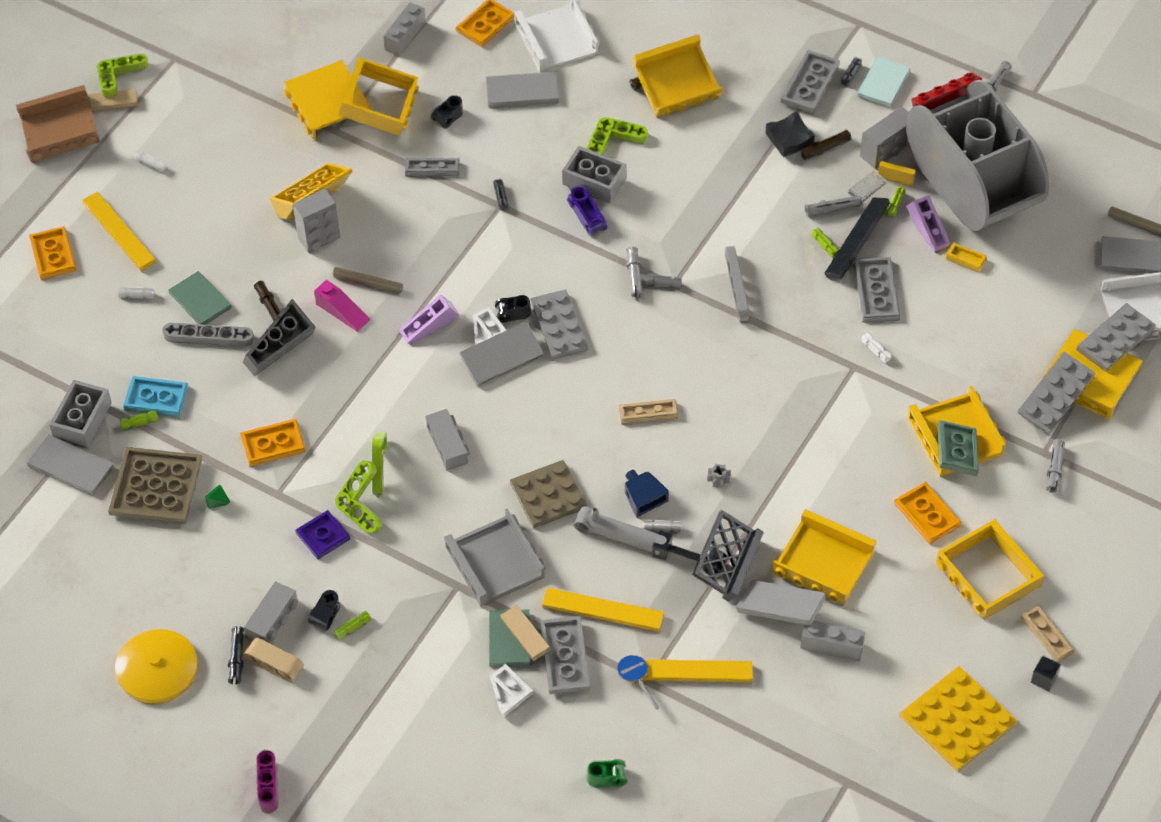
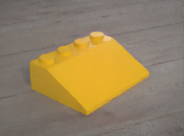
M326 163L269 199L277 216L289 220L295 217L293 203L323 189H326L328 193L339 190V186L347 181L353 171L348 167Z

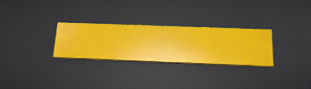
M98 192L82 200L83 205L140 272L156 263L151 253Z
M548 587L542 603V608L660 632L664 617V611Z
M644 659L648 669L642 681L752 682V661Z

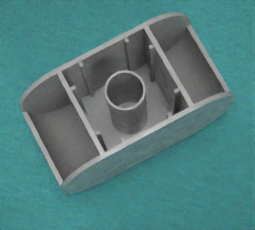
M976 80L970 83L964 96L934 109L928 110L921 105L910 109L907 116L906 129L914 159L927 180L960 222L968 229L979 231L1038 205L1047 198L1049 176L1044 156L1038 144L986 82Z

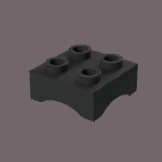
M797 111L780 121L766 124L765 134L783 157L809 147L815 141V134L807 128Z

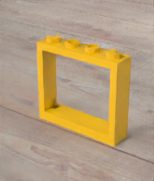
M358 57L339 116L400 136L402 129L406 130L409 121L406 118H410L413 109L409 106L413 107L416 97L413 94L417 95L419 86H416L419 77ZM360 75L408 91L400 119L351 103Z
M996 519L937 552L936 565L938 569L948 576L950 583L959 589L961 596L970 602L975 613L980 614L984 620L1041 587L1044 575ZM991 537L1028 581L991 603L986 604L950 560Z

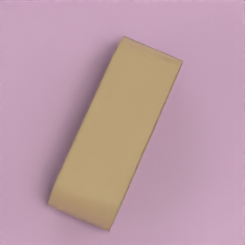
M255 638L244 653L245 659L250 663L288 682H293L304 666L303 662L296 656L260 638Z

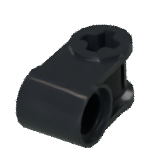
M458 95L448 97L447 100L432 111L431 119L438 121L445 129L450 127L464 113L462 98Z
M526 295L500 298L495 301L494 305L498 311L497 318L502 323L527 319L531 315L530 299Z
M326 590L322 593L317 604L309 614V624L325 631L331 627L335 616L340 610L337 592Z

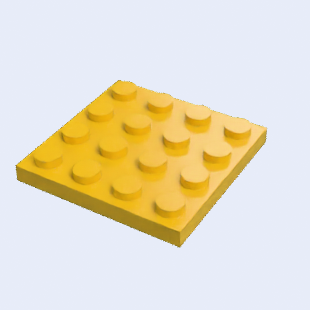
M960 666L956 667L901 711L899 716L957 772L1017 724V719Z

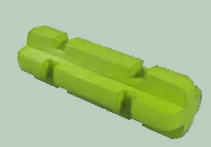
M899 186L896 188L887 210L888 217H896L906 194L904 187Z
M817 227L811 231V236L817 240L825 251H828L827 253L830 257H834L839 249L833 245V242L820 228Z
M151 411L147 415L143 413L131 416V419H128V417L120 420L123 430L130 429V426L134 428L146 425L150 421L154 423L158 421V415L156 411Z
M363 611L359 614V617L355 616L344 623L343 627L336 628L334 630L336 637L341 640L347 636V633L351 634L362 627L363 623L367 624L370 622V614L367 611Z

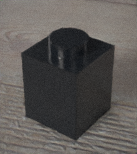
M1042 655L1033 671L1031 683L1049 692L1058 678L1061 664Z

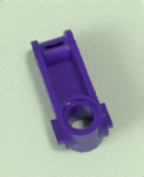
M582 186L573 188L571 194L568 195L567 202L588 235L591 236L599 230H607L606 220L589 191Z

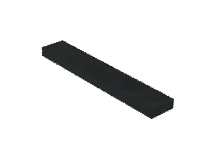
M873 197L826 269L824 273L826 278L842 279L888 208L890 204L888 198Z

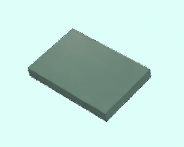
M199 271L168 290L169 294L197 324L206 325L232 308L231 304Z
M940 420L938 423L939 468L977 476L979 470L976 428Z
M489 610V666H504L505 664L507 666H530V656L501 620L500 615L508 610ZM521 610L530 621V610Z

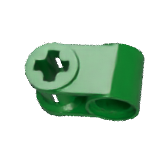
M615 759L591 762L587 769L588 784L592 787H619L627 784V777L624 773L625 761ZM595 772H596V773H599V774H601V775L595 776V775H593L592 773H595Z

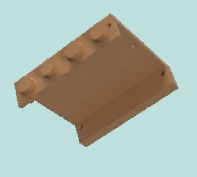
M85 85L16 105L28 148L26 152L31 163L100 143Z

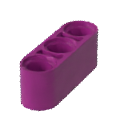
M263 750L259 752L256 759L257 797L260 809L264 813H273L279 805L278 769L275 754L270 750ZM267 761H270V762H271V763H269V764H267V765L263 764V763H265V762H267ZM266 780H272L269 783H263ZM266 799H272L269 802H264Z

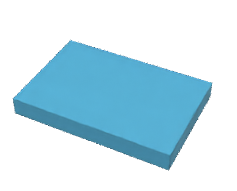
M132 376L123 408L125 411L141 413L156 411L157 415L180 417L189 387L188 383Z

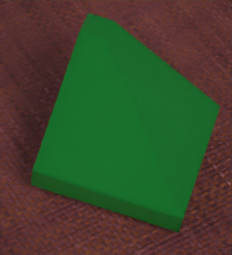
M221 485L215 487L205 496L209 509L230 503Z

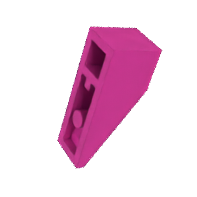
M327 279L314 290L316 305L358 332L370 321V318L339 287Z

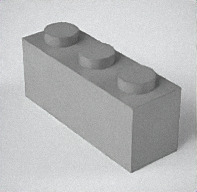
M409 2L383 36L385 51L401 56L426 23L424 7Z
M447 409L426 415V427L446 471L468 464L470 451L467 444L462 442L463 436L460 429L457 430L455 427L456 420L454 416L450 415Z
M275 581L244 626L246 638L252 641L255 638H260L268 643L274 641L277 631L286 623L291 610L297 607L296 590Z
M813 621L811 626L804 625L800 648L860 661L866 632Z

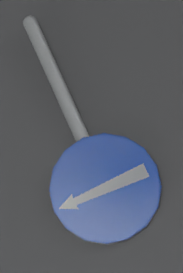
M637 655L625 656L619 661L617 666L619 676L626 681H638L654 708L658 710L659 706L642 681L648 669L646 661Z

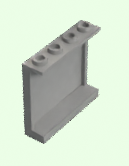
M508 508L505 509V517L456 539L453 538L452 534L444 537L447 552L480 607L544 578V570L546 569L544 561L541 558L538 559L534 545L532 543L529 544L525 530L519 528L517 517L515 514L511 515Z

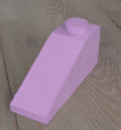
M929 195L917 199L906 206L913 223L934 252L951 246Z
M440 294L400 328L399 332L405 341L411 344L446 327L460 314L452 302Z

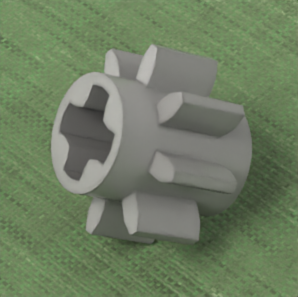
M715 464L713 468H708L707 482L712 481L713 487L723 488L726 483H730L731 470H727L725 464Z

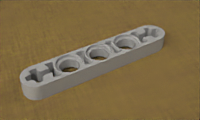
M735 246L725 247V258L739 322L748 321L749 310Z
M168 323L162 329L165 340L170 342L249 346L254 342L253 331L247 327ZM187 331L195 332L192 336L185 335ZM206 332L213 333L211 337L203 336ZM225 333L232 334L230 338L222 337Z

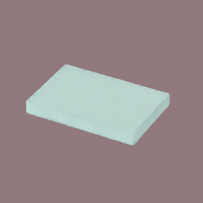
M877 56L858 91L857 97L891 107L910 72V67Z

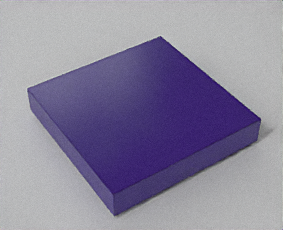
M329 510L295 530L298 537L317 560L350 540L349 534Z

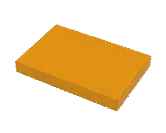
M486 0L456 27V32L483 47L515 19L514 12L494 0Z
M65 226L29 235L40 280L77 271Z
M296 419L240 432L249 467L306 452Z
M926 481L894 499L896 507L929 545L961 526L962 522Z

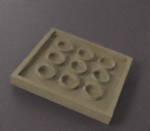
M126 447L109 506V515L186 524L202 463V455Z

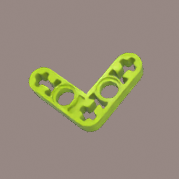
M134 54L100 61L97 64L102 95L107 98L114 97L118 93L115 75L146 69L149 65L147 56L145 54Z
M604 117L598 121L587 149L595 152L597 147L598 151L596 153L604 155L611 137L635 143H644L648 139V130L642 125ZM620 128L627 129L626 132H619L618 130ZM597 137H604L605 140H604V141H597L596 138H597Z
M376 432L372 440V462L377 468L376 474L372 479L373 494H383V454L387 449V432Z
M361 461L338 493L335 504L339 510L365 532L378 533L382 528L381 519L359 501V498L374 478L377 468L373 462ZM365 466L368 467V468H367V469L369 470L368 473H365V472H366V470L364 469ZM357 480L360 484L359 489L354 491L352 484ZM344 498H347L346 502L352 505L351 507L348 505H344ZM360 507L362 515L360 518H356L355 511ZM365 520L373 521L374 528H371V524Z

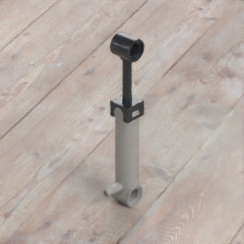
M582 507L573 524L574 528L581 533L590 534L592 532L652 552V557L664 561L669 552L698 561L701 555L672 545V534L659 531L657 534L600 515L596 507ZM710 550L708 555L710 561L716 560L714 550ZM719 550L722 558L728 557L724 552ZM718 563L712 564L715 574L722 573ZM707 565L703 566V571L710 575Z

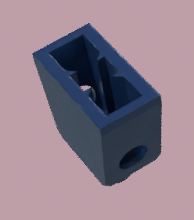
M630 470L626 473L625 477L628 481L625 483V495L636 517L669 502V490L650 472L646 471L638 475L635 470Z

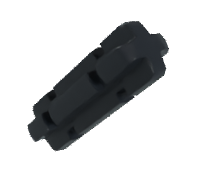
M853 58L852 63L841 78L842 85H850L851 80H853L862 65L860 58Z
M495 179L493 185L499 209L507 210L509 206L503 180Z

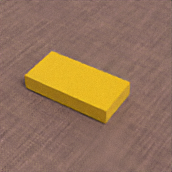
M881 161L878 177L913 186L916 170Z
M953 242L945 259L980 272L987 260V255Z

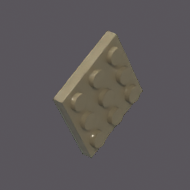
M564 460L510 479V484L533 529L576 513L582 507L587 506Z

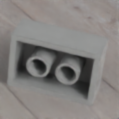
M902 106L862 133L860 157L874 169L879 166L881 161L887 162L891 157L897 156L904 148L910 147L906 129L909 112Z
M580 146L577 147L562 170V185L572 189L582 186L589 191L591 196L609 203L613 201L627 179V164Z
M326 189L293 203L298 239L308 253L341 238L336 203Z
M73 380L49 424L52 436L63 441L89 447L112 403L109 390Z

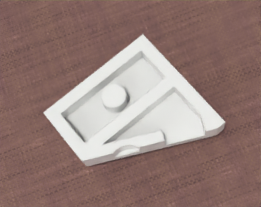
M489 307L473 315L475 345L506 331Z
M506 664L490 676L497 704L503 718L533 695V690Z

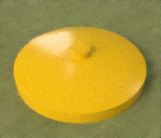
M154 629L136 635L123 646L116 661V675L123 691L131 698L148 704L165 703L182 695L194 682L198 670L196 652L190 641L183 635L167 629Z

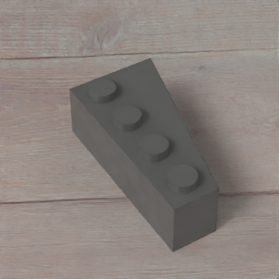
M291 299L245 355L243 363L255 377L311 336L316 326L297 303Z

